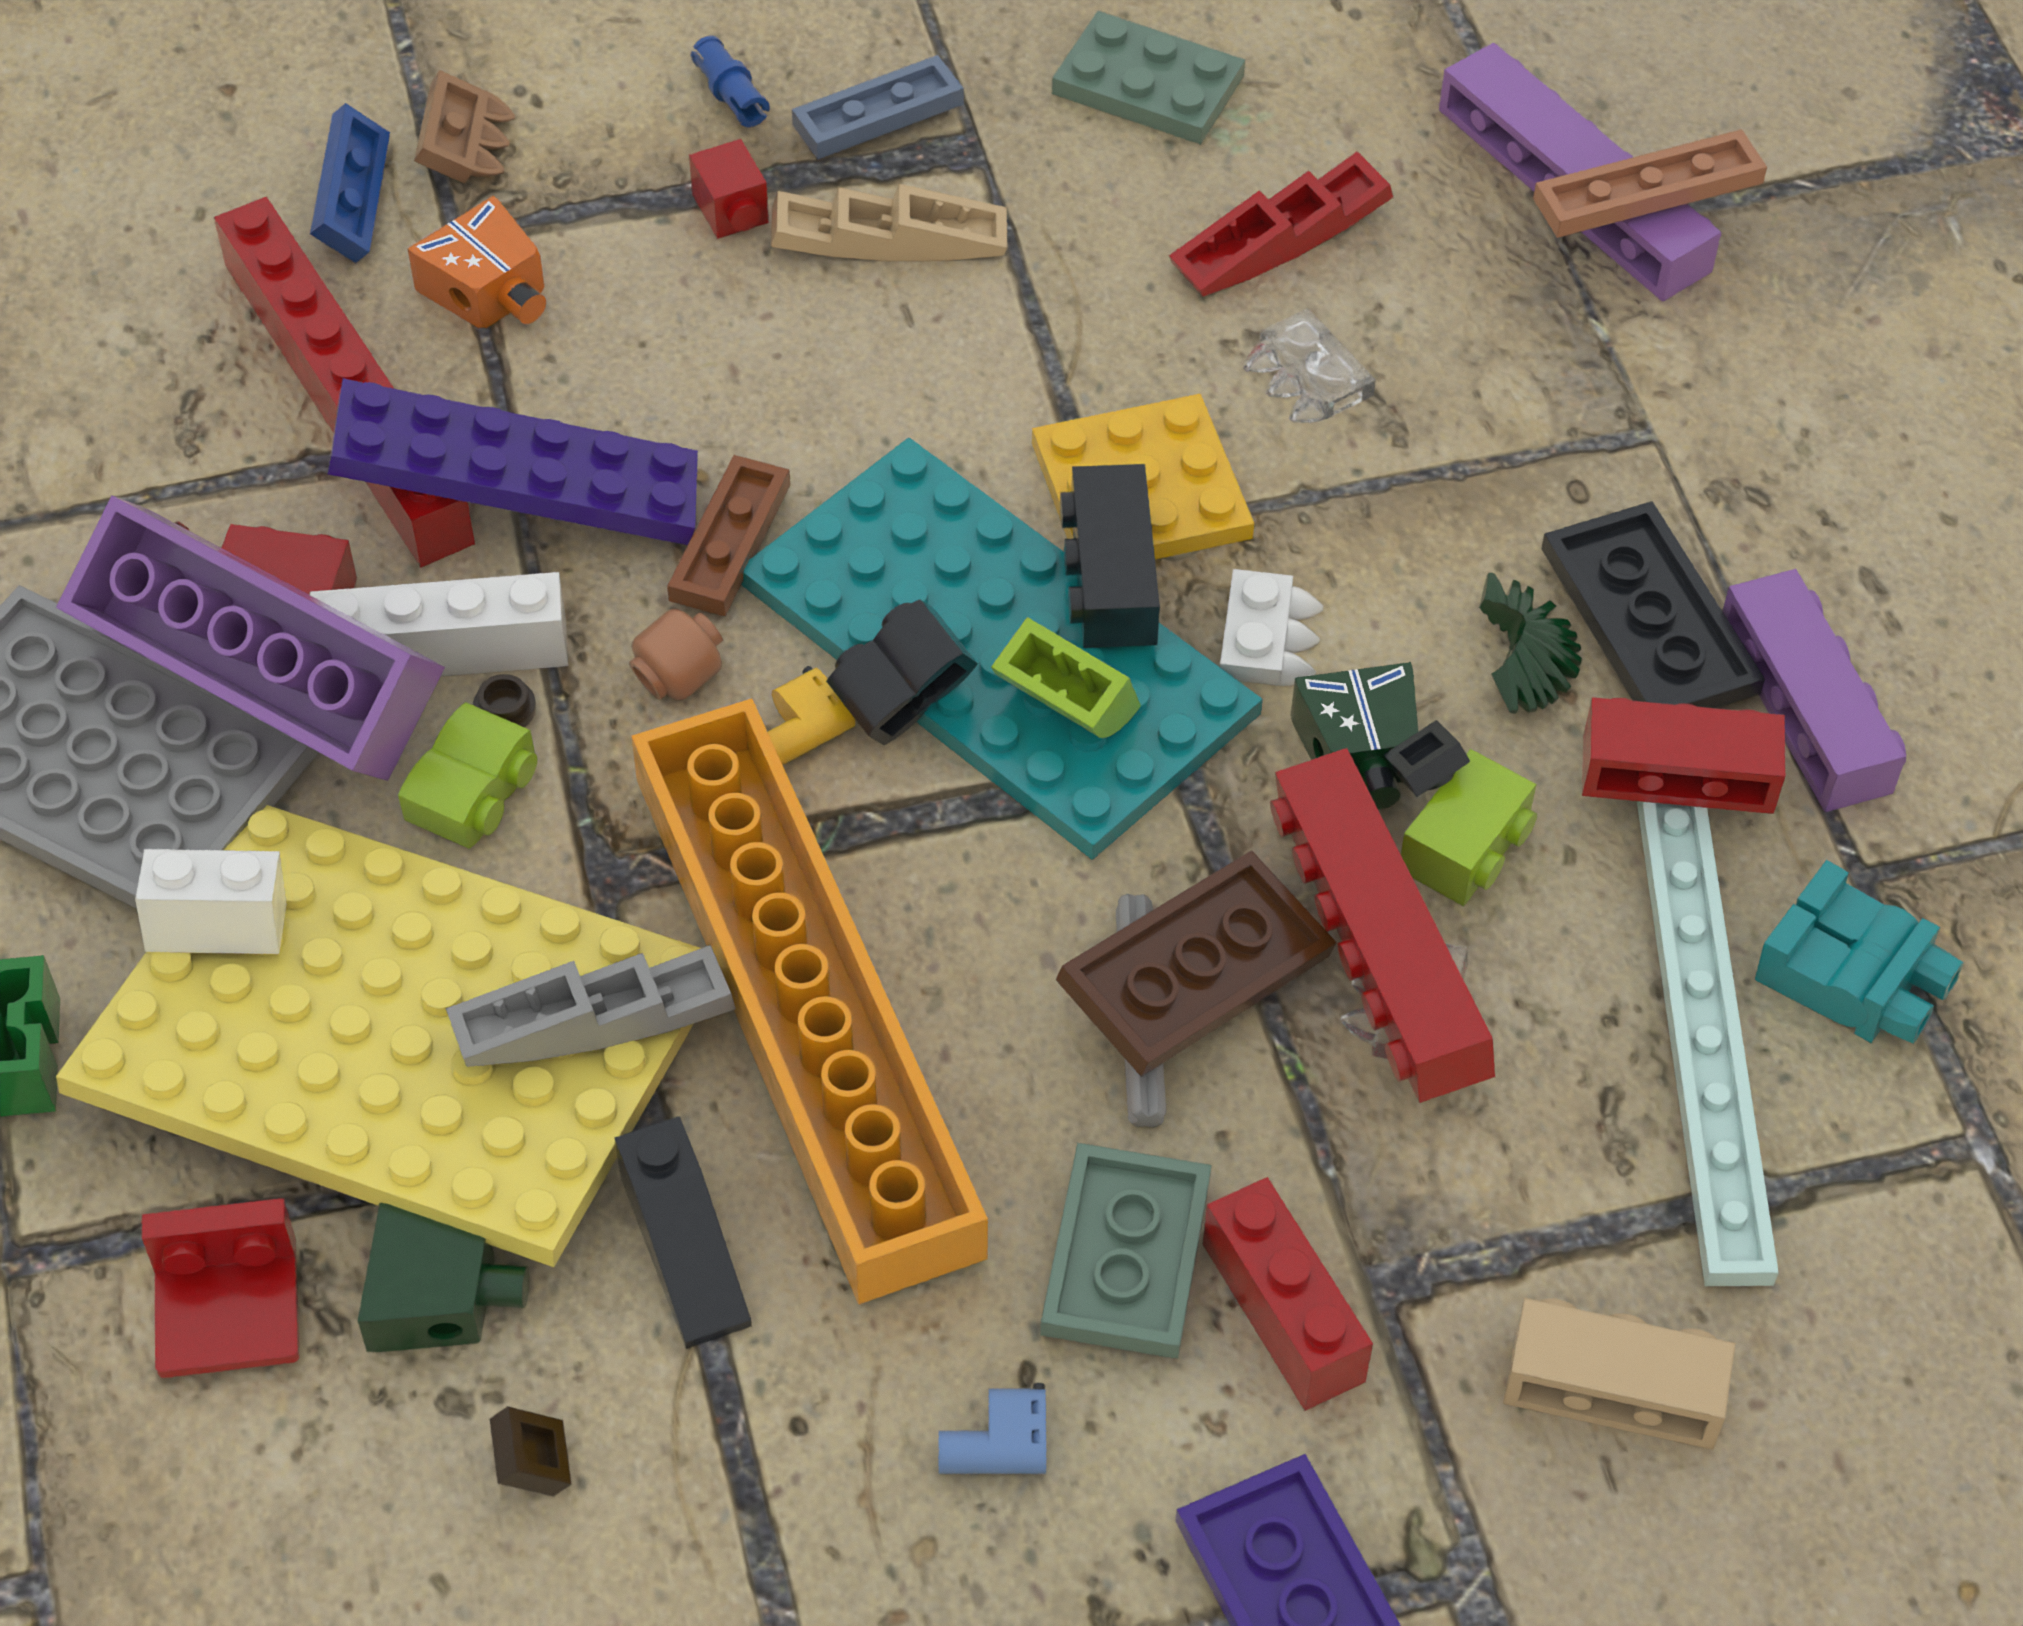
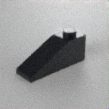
M680 1116L614 1137L621 1181L685 1348L688 1349L751 1327V1317L702 1170Z

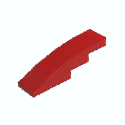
M1356 151L1319 179L1308 170L1270 199L1260 190L1174 251L1169 257L1175 267L1204 297L1257 277L1301 256L1348 229L1394 198L1391 185Z

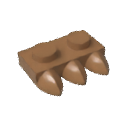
M439 70L430 85L414 162L462 183H466L470 176L490 177L502 174L505 170L504 167L487 150L502 149L510 145L507 137L494 124L512 121L515 119V115L501 99L492 93Z

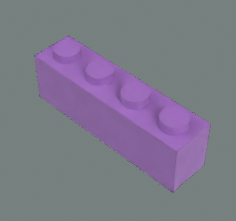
M1797 569L1729 586L1722 612L1765 678L1759 697L1768 713L1785 715V743L1824 812L1893 794L1902 767L1906 762L1904 742L1900 734L1895 730H1891L1878 709V702L1873 688L1867 682H1862L1851 663L1849 649L1844 639L1838 635L1835 636L1823 615V607L1816 592L1808 590Z

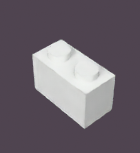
M144 849L135 901L145 952L280 953L287 903L279 851Z

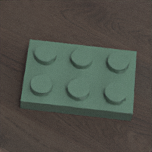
M1097 11L1052 77V94L1201 145L1243 79L1246 60Z
M1077 1143L1041 1318L1040 1335L1178 1359L1212 1165Z

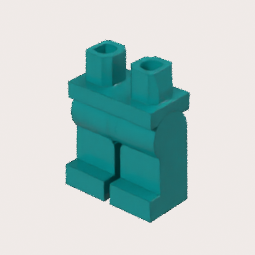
M1826 860L1799 895L1796 905L1793 904L1764 942L1755 981L1847 1027H1856L1854 1034L1871 1044L1881 1030L1914 1044L1929 1021L1934 1005L1910 993L1909 990L1915 985L1941 1000L1946 999L1958 981L1964 962L1935 945L1940 929L1939 926L1924 918L1918 922L1906 910L1894 905H1884L1846 883L1849 872Z

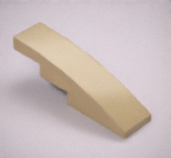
M903 184L898 185L893 199L838 187L833 202L778 191L772 205L771 247L829 257L877 261H952L1004 256L1007 250V207Z

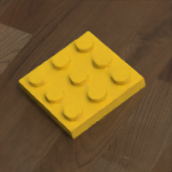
M1201 393L1032 428V446L1060 521V492L1071 491L1072 467L1145 464L1155 560L1253 539L1254 521ZM1063 528L1067 539L1073 538V528Z

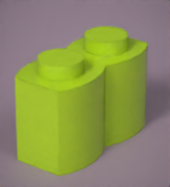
M467 702L462 704L447 720L437 736L432 749L427 751L418 760L406 777L398 794L404 820L468 849L473 847L483 834H492L502 819L504 813L503 801L517 787L524 788L530 782L536 770L538 758L535 754L531 730Z

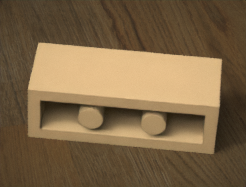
M1524 1298L1515 1332L1503 1404L1713 1450L1726 1416L1736 1343L1716 1339L1709 1332L1700 1329H1683L1678 1331L1646 1324L1639 1317L1630 1314L1619 1313L1608 1316L1580 1310L1571 1303L1560 1299L1549 1298L1538 1301Z

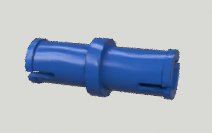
M706 36L697 41L693 47L699 54L691 51V60L709 80V90L718 101L727 103L742 126L754 127L762 123L767 117L763 111H770V105L767 99L752 84V76L748 68L741 61L734 60L718 37Z

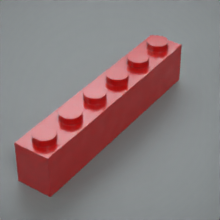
M1345 748L1275 772L1278 798L1270 801V809L1275 825L1281 837L1291 835L1296 846L1292 847V855L1302 882L1306 884L1313 881L1319 892L1314 895V899L1325 930L1328 932L1336 929L1342 942L1337 944L1347 977L1350 981L1360 978L1366 990L1361 993V999L1372 1029L1375 1031L1384 1028L1390 1042L1385 1043V1049L1389 1064L1397 1081L1400 1082L1408 1079L1419 1103L1494 1078L1493 1038L1348 749Z

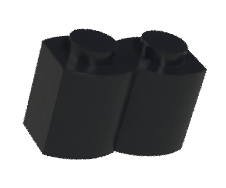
M918 599L913 603H903L892 609L883 619L882 629L872 641L865 645H854L843 652L835 663L836 669L826 682L866 734L882 745H886L913 726L931 704L937 702L961 684L978 663L937 611L921 599Z

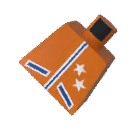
M495 196L488 198L408 248L414 288L420 294L477 328H488L510 313L521 323L530 324L536 321L545 310L546 298L541 294L544 289V279L540 253Z

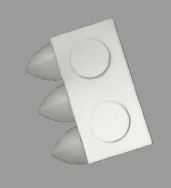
M1233 569L1220 668L1236 680L1276 686L1294 685L1296 677L1316 674V671L1310 664L1293 653L1305 651L1319 644L1320 638L1311 629L1297 620L1307 619L1323 611V605L1307 591L1292 586L1293 576Z

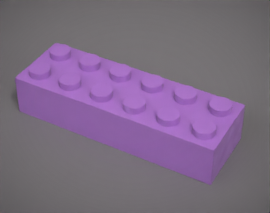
M111 495L56 606L57 609L348 769L386 781L389 780L445 669L444 666L159 514Z

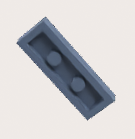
M936 55L793 108L792 123L818 160L964 105V88L942 59Z

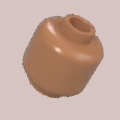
M671 609L634 638L631 647L635 658L629 662V665L639 681L655 698L661 700L668 696L673 700L682 701L720 671L722 661L716 646L723 641V638L713 623L701 612L692 618L679 609Z

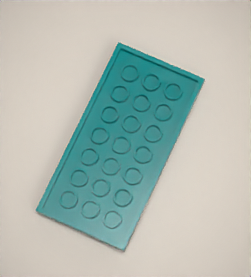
M910 437L753 556L743 571L744 580L741 585L836 660L850 647L857 644L865 645L872 641L882 629V621L885 616L898 605L913 603L921 599L934 608L978 664L970 675L954 690L931 704L916 723L1091 860L1097 857L1261 715L1263 702L1261 697L1161 623H1159L1157 645L1083 648L1081 623L1070 624L1068 587L1078 586L1077 575L1066 576L1064 551ZM1027 617L1130 678L1141 707L1118 732L1106 738H1099L998 677L993 672L991 666Z

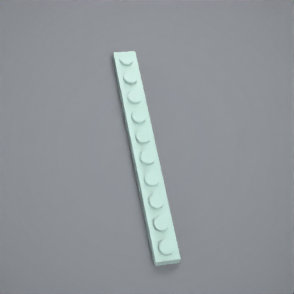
M1637 801L1704 1285L1774 1286L1779 1271L1708 810L1703 807Z

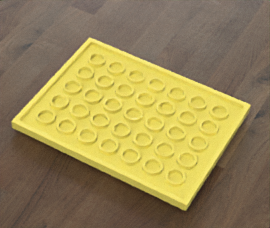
M269 805L263 810L254 813L250 817L248 825L224 850L279 851L287 903L280 953L146 952L56 1075L59 1093L378 1206L380 1203H387L484 1237L486 1244L555 1267L617 1159L614 1137L633 1131L694 1024L599 1050L536 1061L467 1067L446 1008L571 961L575 962L579 975L582 976L641 953L644 954L650 968L701 948Z

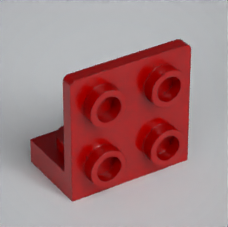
M284 1198L142 1214V1241L155 1273V1368L159 1377L170 1378L287 1364L298 1361L300 1348L296 1237Z

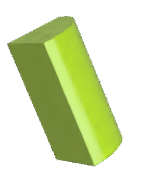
M1028 617L991 666L993 672L998 677L1099 738H1106L1118 732L1141 707L1129 677Z

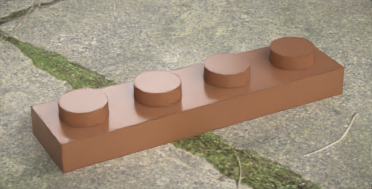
M1741 129L1536 182L1533 200L1558 238L1763 184L1767 166Z

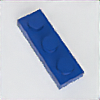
M345 103L332 114L310 235L357 263L370 252L390 132Z

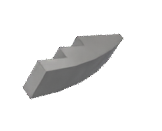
M711 945L650 968L644 954L641 953L582 976L579 975L575 962L571 961L448 1007L446 1011L467 1067L536 1061L604 1049L670 1032L735 1010L736 1008Z

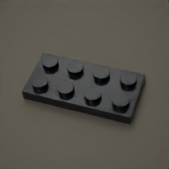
M1653 501L1544 533L1541 547L1543 553L1633 701L1672 705L1685 703L1696 707L1718 708L1761 694L1765 682L1764 676Z

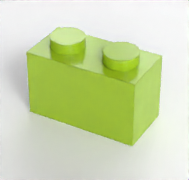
M1471 748L1466 753L1471 762L1457 770L1453 778L1438 789L1404 833L1401 856L1413 879L1463 907L1478 887L1485 890L1491 887L1503 867L1505 861L1503 854L1511 844L1520 847L1528 838L1537 820V813L1531 810L1537 784Z

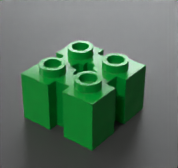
M44 955L0 959L1 1117L56 1112V1075L58 1065L49 1044L59 1043L60 996Z

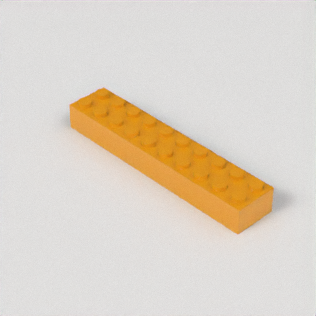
M751 698L631 735L638 785L706 946L711 945L734 1001L736 1008L734 1012L858 1305L987 1260L988 1218L753 699Z

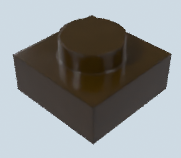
M509 1406L490 1418L498 1484L553 1497L572 1485L563 1420Z

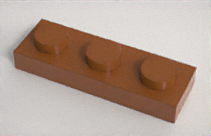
M733 455L667 585L668 600L670 602L726 617L744 580L743 571L748 561L757 554L790 487V469Z

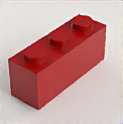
M1592 697L1583 734L1582 796L1774 814L1786 777L1785 715L1760 713L1750 709L1737 711L1696 707L1685 703L1672 705L1632 701L1627 698L1607 699Z
M1265 1177L1208 1203L1202 1245L1304 1411L1365 1383L1373 1342L1269 1178Z

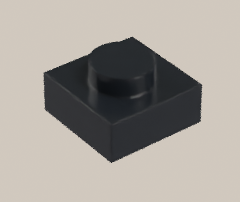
M1437 720L1384 754L1395 775L1416 797L1427 790L1437 789L1445 785L1453 778L1457 770L1471 762L1460 742Z

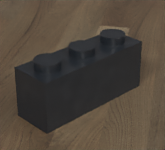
M1145 464L1072 467L1071 491L1060 492L1061 527L1073 528V538L1064 539L1066 576L1077 575L1078 586L1068 587L1070 624L1081 623L1083 648L1157 645L1160 602Z

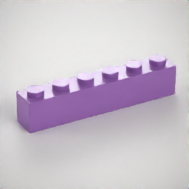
M1494 42L1444 69L1439 111L1533 191H1535L1536 182L1633 158L1630 153L1622 150L1604 135L1593 122L1586 120L1561 99L1557 92L1549 89L1525 69L1521 62L1512 58ZM1688 204L1581 231L1662 302L1712 273L1722 233L1708 218L1701 216Z

